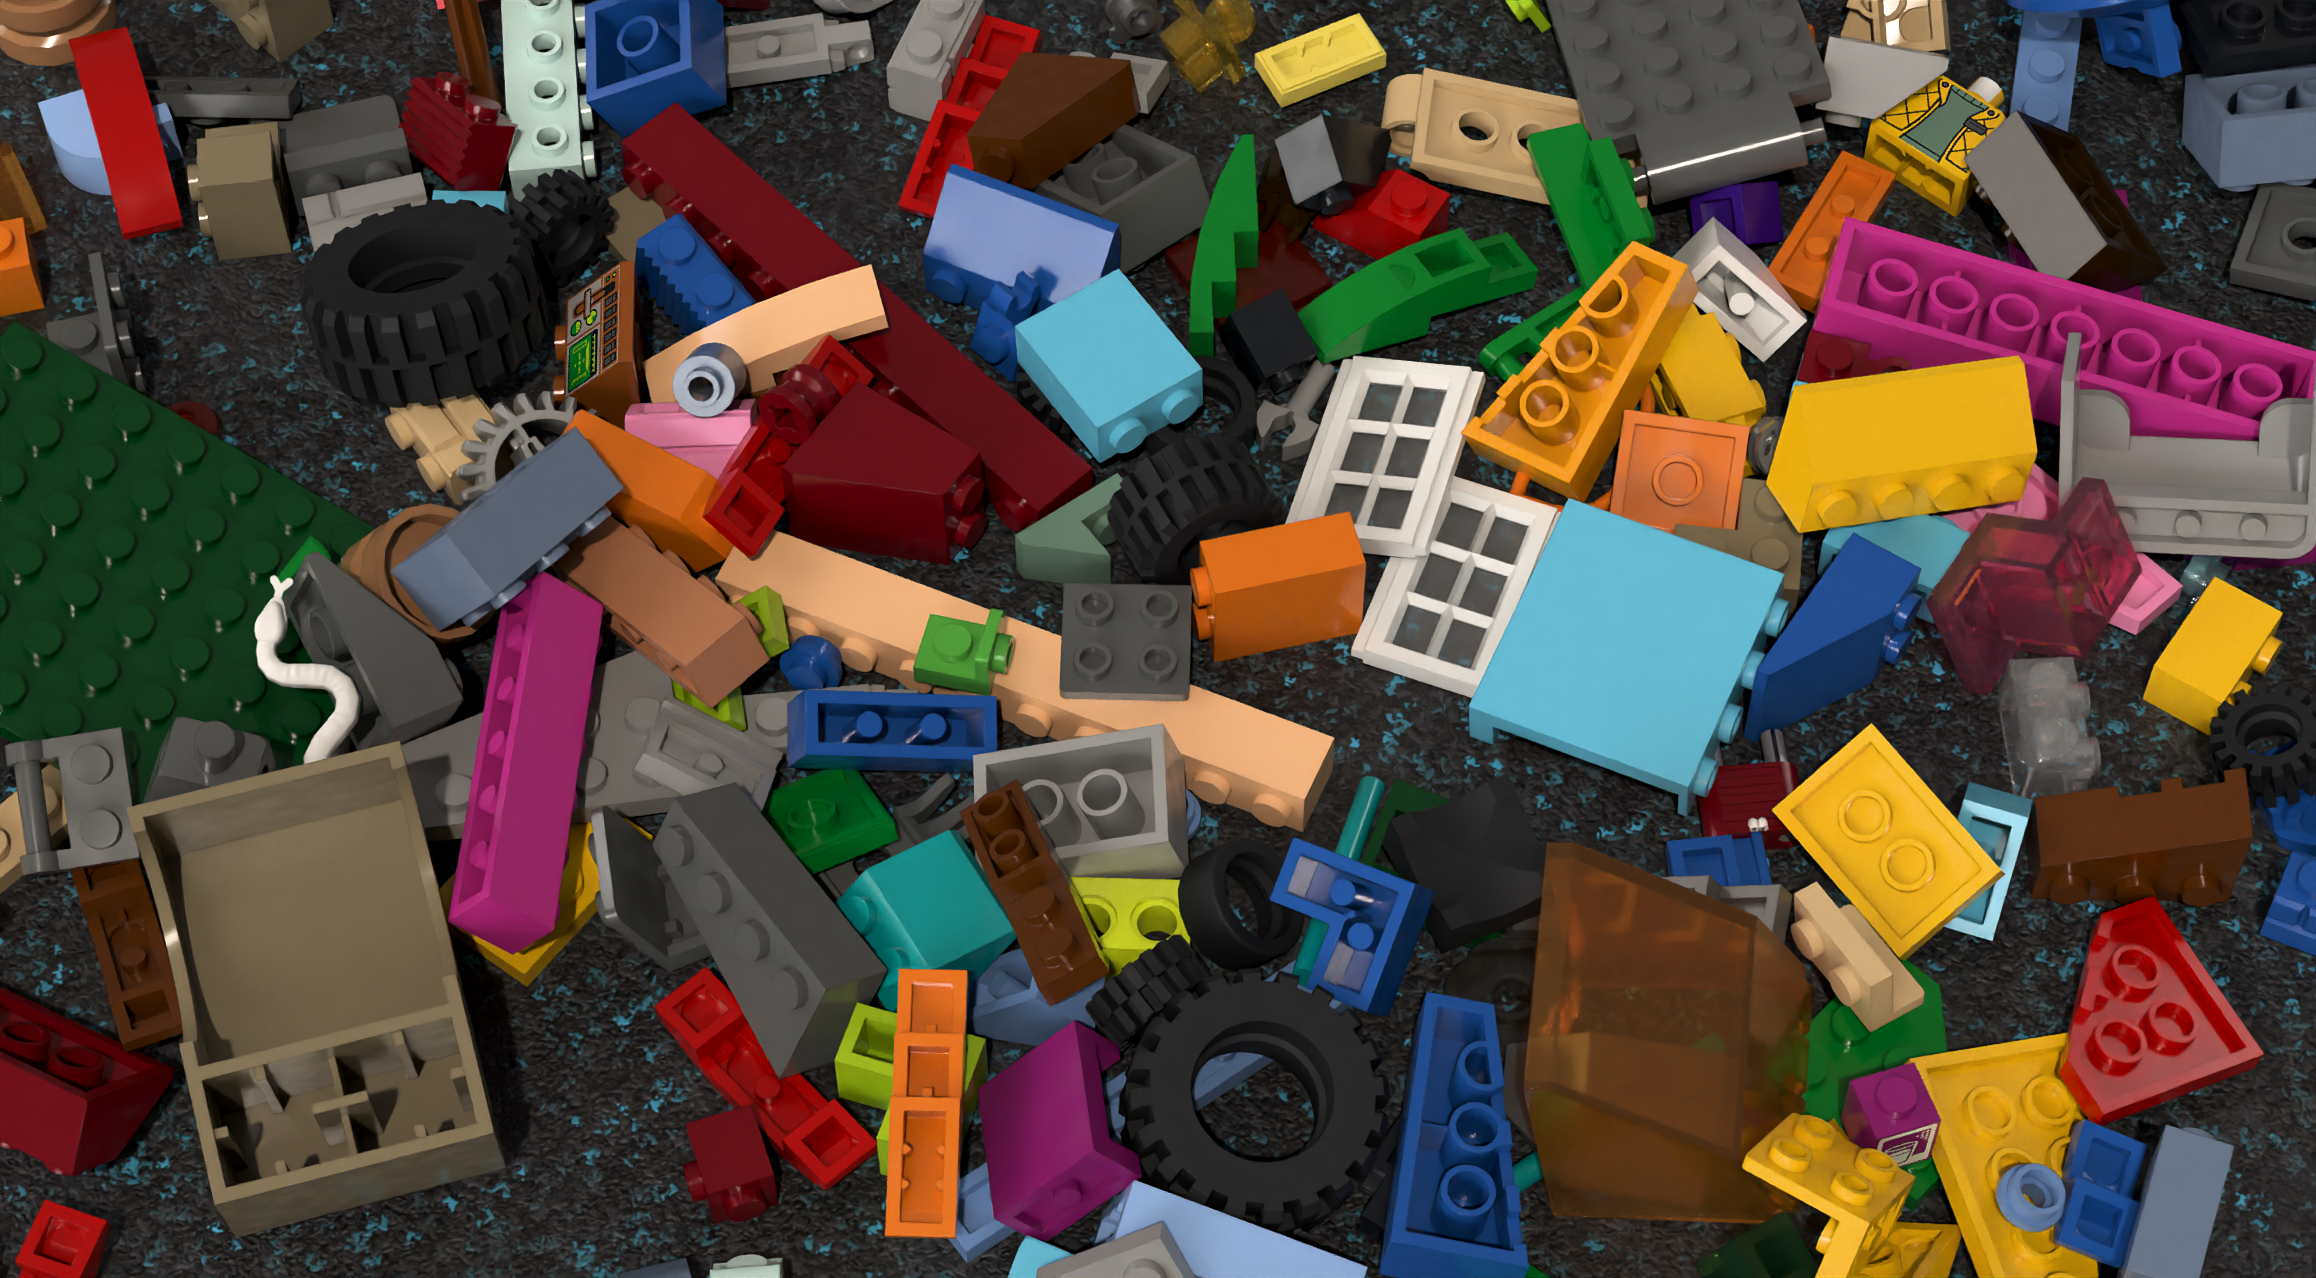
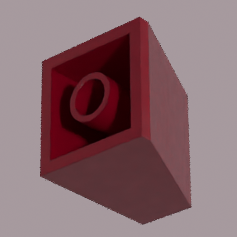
M856 381L781 467L789 534L817 546L949 565L963 547L969 549L979 540L986 526L987 519L984 516L983 502L985 484L982 480L981 451L859 381Z

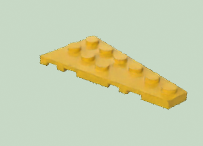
M2067 1033L1910 1058L1905 1063L1915 1062L1940 1116L1941 1123L1931 1155L1979 1278H2098L2097 1260L2053 1243L2054 1225L2042 1232L2022 1230L2006 1219L1996 1199V1188L1999 1180L2009 1169L2017 1165L2041 1164L2052 1169L2060 1179L2062 1178L2074 1126L2085 1119V1113L2058 1074ZM2023 1194L2026 1200L2035 1206L2032 1199L2029 1196Z

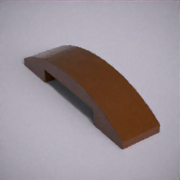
M139 860L71 871L109 994V1003L124 1052L182 1034V1020L169 954Z

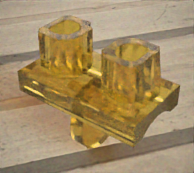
M1173 0L1180 17L1159 36L1164 46L1176 58L1173 64L1178 73L1199 93L1221 74L1235 85L1247 74L1234 44L1244 41L1254 31L1256 15L1248 0H1213L1203 15L1195 0Z

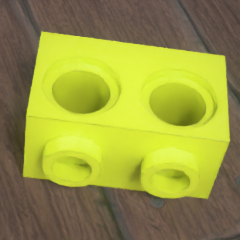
M1070 877L1094 929L1104 933V935L1099 937L1103 947L1101 953L1110 971L1106 975L1105 981L1113 976H1117L1122 972L1121 969L1129 962L1133 963L1139 958L1141 953L1147 949L1152 950L1160 942L1144 937L1147 933L1161 931L1169 934L1170 937L1175 934H1181L1190 946L1191 938L1186 931L1179 912L1178 887L1180 880Z

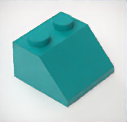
M947 830L866 869L834 903L888 970L876 994L886 1010L897 1013L899 969L967 970L969 988L1017 938L1007 913L993 892L985 872L957 830Z

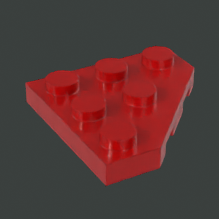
M2154 895L2100 915L2092 928L2058 1072L2090 1122L2103 1126L2256 1067L2264 1055L2263 1051Z

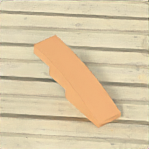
M869 264L811 282L749 306L692 333L642 362L652 403L677 402L672 386L674 374L680 364L693 350L706 343L716 342L725 344L734 349L742 358L746 368V381L743 389L737 396L740 397L776 386L773 373L787 370L795 364H800L817 343L828 334L837 341L889 328L872 265ZM702 377L708 385L713 387L710 380H708L705 377Z

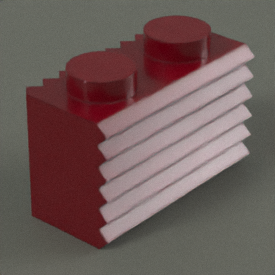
M438 72L436 78L415 77L410 83L413 88L407 92L410 99L404 103L407 110L401 114L404 121L398 125V128H403L408 151L456 191H500L518 125L511 123L512 120L505 118L506 115L500 114L501 105L498 102L487 97L478 96L476 92L471 91V81L463 76L449 72Z

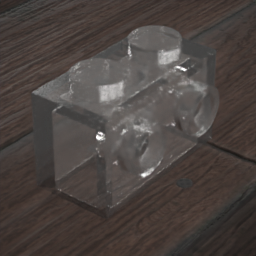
M2074 658L2010 659L1997 702L2013 794L2034 801L2036 797L2087 790L2091 776H2097L2100 772L2101 755L2097 737H2088L2085 720L2089 718L2090 693L2087 682L2077 680Z

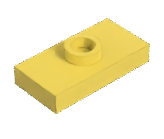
M1357 13L1255 53V68L1280 107L1283 108L1386 67L1387 54L1360 13Z

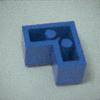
M1293 837L1270 901L1330 924L1306 985L1307 989L1314 991L1318 984L1335 995L1333 999L1368 1013L1388 1017L1436 891L1319 845Z

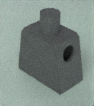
M175 717L158 751L143 803L278 771L270 742L262 736L231 729L227 724L220 721L203 722L187 717Z

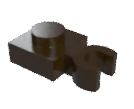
M1274 146L1264 162L1257 187V199L1265 202V205L1258 214V228L1265 230L1271 220H1277L1287 229L1286 242L1293 244L1317 210L1294 205L1277 146Z

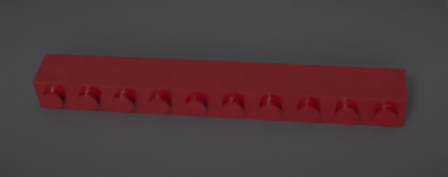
M674 102L621 141L624 162L622 175L630 190L641 199L651 198L662 208L666 220L677 213H682L726 267L743 282L745 289L757 303L808 283L863 267L678 103ZM875 277L889 328L838 342L874 374L867 387L981 451L982 480L985 484L983 497L995 506L998 516L1008 528L1015 532L1024 530L1092 488L1093 468Z

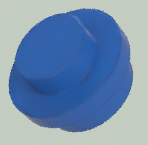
M804 635L797 638L793 644L789 645L788 649L783 651L779 660L782 673L797 690H822L823 688L837 687L843 675L840 651L828 640L814 635Z

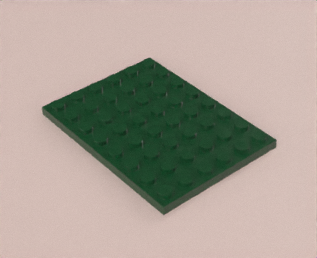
M13 320L0 337V736L12 743L118 727L126 729L137 805L143 803L158 751L175 717H187L203 722L220 721L227 724L231 729L264 737L270 742L278 770L304 764L303 757L313 736L334 712L335 706L325 689L283 687L267 679L258 667L256 656L258 641L254 632L255 622L268 602L274 597L275 593L273 592L270 577L274 575L278 577L310 535L326 548L331 557V562L339 567L348 548L376 528ZM289 617L285 637L276 647L278 657L288 664L313 663ZM59 760L46 762L60 770Z

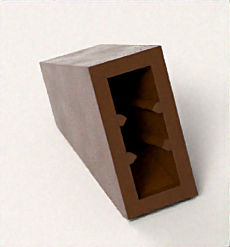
M1022 52L966 135L975 171L1019 188L1033 189L1129 122L1141 110L1131 61Z

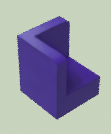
M1777 181L1729 185L1689 196L1694 235L1714 217L1745 245L1780 242L1784 239Z

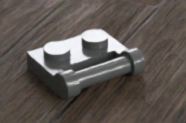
M118 727L51 739L22 741L4 746L7 766L14 767L26 850V855L20 856L22 877L42 876L142 859L131 831L127 807L137 805L126 729ZM59 760L71 848L53 851L40 763Z

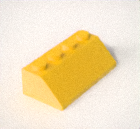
M2019 355L1796 385L1792 392L1766 485L1798 533L2019 501L2024 494L2038 453L2025 364Z

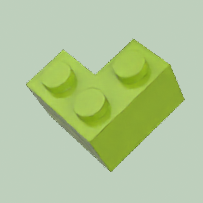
M857 1002L834 1060L838 1094L840 1098L886 1110L876 1140L880 1174L887 1176L890 1096H892L894 1035L897 1031V1013ZM967 1033L961 1148L979 1102L977 1089L985 1084L988 1078L986 1039Z

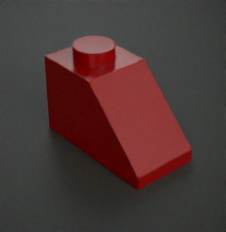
M1393 169L1381 172L1376 188L1355 198L1356 205L1351 209L1335 215H1323L1320 211L1313 221L1314 229L1379 260L1404 247L1447 232L1450 193L1400 169Z

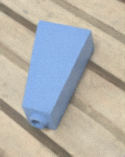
M1133 1180L1103 1210L1091 1246L1093 1248L1163 1222L1196 1278H1364L1367 1267L1137 1180Z

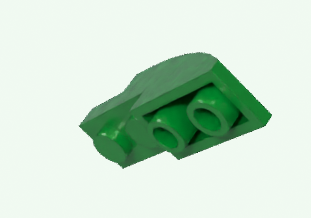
M1458 228L1404 247L1371 263L1318 296L1297 314L1318 350L1316 356L1324 364L1427 335L1432 316L1533 289L1539 270L1508 232L1471 241L1463 229Z

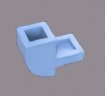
M83 90L38 102L56 160L66 179L74 186L86 192L98 195H111ZM167 103L152 106L167 162L183 157Z

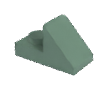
M1118 473L1015 535L1016 570L1023 578L1062 584H1111V557L1103 545L1111 544L1117 540L1107 520V512L1112 508L1109 502L1113 494L1121 488L1120 483L1123 481Z

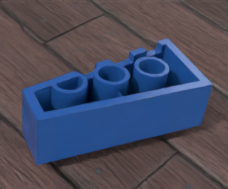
M1426 992L1414 1027L1378 1272L1380 1275L1396 1278H1525L1529 1263L1526 1244H1523L1519 1216L1522 1211L1518 1185H1515L1511 1159L1513 1143L1510 1121L1506 1120L1503 1099L1505 1084L1494 1004Z

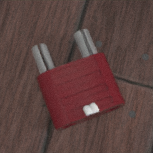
M1770 729L1761 734L1760 739L1765 763L1723 766L1719 744L1713 759L1719 761L1714 784L1706 798L1697 795L1704 837L1732 834L1733 839L1748 838L1751 832L1761 831L1765 850L1786 849L1801 845L1772 811L1775 806L1800 786L1796 765L1787 761L1783 733L1780 730H1773V743Z

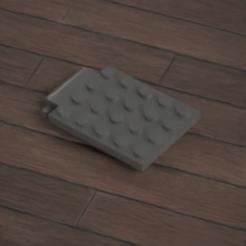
M1544 0L1590 140L1593 141L1611 136L1618 155L1636 150L1641 166L1632 168L1635 180L1634 193L1649 189L1654 205L1808 165L1806 147L1827 141L1821 118L1799 123L1794 109L1795 107L1832 98L1828 75L1798 0Z

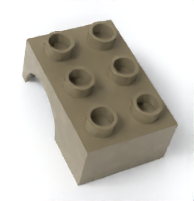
M400 741L127 807L131 831L148 875L172 967L183 1028V1043H179L214 1205L236 1238L506 1168L416 790Z

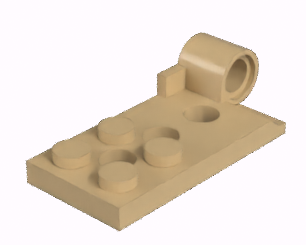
M1424 68L1422 75L1405 74L1389 82L1386 89L1381 128L1389 130L1392 139L1389 151L1401 157L1411 158L1409 168L1422 172L1429 180L1550 205L1530 153L1520 145L1518 140L1528 138L1532 133L1581 123L1585 126L1576 99ZM1465 126L1476 127L1482 130L1488 139L1481 141L1472 140L1466 137L1460 128ZM1636 150L1618 155L1619 158H1627L1632 168L1641 166ZM1649 189L1634 193L1640 208H1647Z

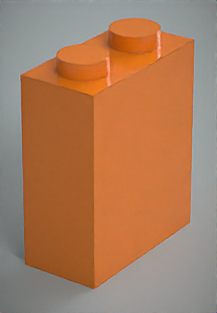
M1350 511L1200 541L1199 567L1190 569L1191 585L1196 601L1192 603L1191 621L1197 641L1208 640L1214 663L1358 633L1363 618L1366 561Z

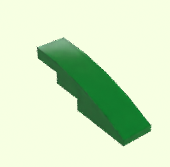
M1254 134L1241 135L1216 183L1200 229L1190 290L1189 353L1191 356L1206 355L1214 358L1213 318H1227L1230 313L1236 311V268H1258L1259 230Z

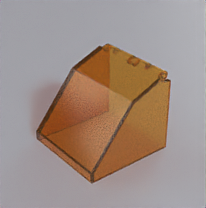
M1547 842L1524 1079V1094L1552 1215L1772 1225L1774 1214L1799 1210V1199L1744 1170L1742 1164L1746 1154L1791 1113L1805 1115L1806 1101L1800 1095L1805 1094L1807 1091L1810 1042L1805 1035L1810 1032L1813 995V988L1806 980V967L1756 915L1575 842Z

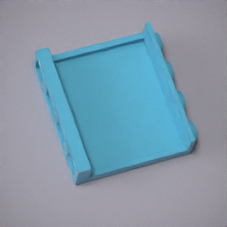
M1568 498L1469 704L1470 737L1494 745L1500 731L1504 730L1678 795V814L1687 817L1696 795L1706 798L1714 784L1719 761L1713 759L1720 742L1731 744L1737 733L1743 715V707L1737 704L1745 688L1753 690L1756 670L1767 655L1761 651L1768 635L1778 638L1785 626L1791 607V602L1783 599L1785 574Z

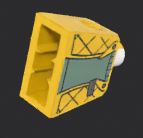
M1938 76L1871 121L1863 159L1896 173L1895 180L1956 217L1974 192L1972 181L1976 178L1963 158L2006 119L2003 112L1997 109L2004 102L2003 91L1996 82L1987 77L1977 78L1965 89L1945 76Z

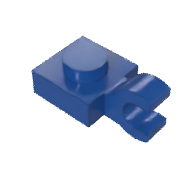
M1024 271L1017 274L1015 284L1011 290L1001 281L995 284L990 298L982 302L970 344L971 349L1010 382L1016 381V373H1018L1015 326L1030 318L1032 308L1039 297L1041 289L1040 285Z

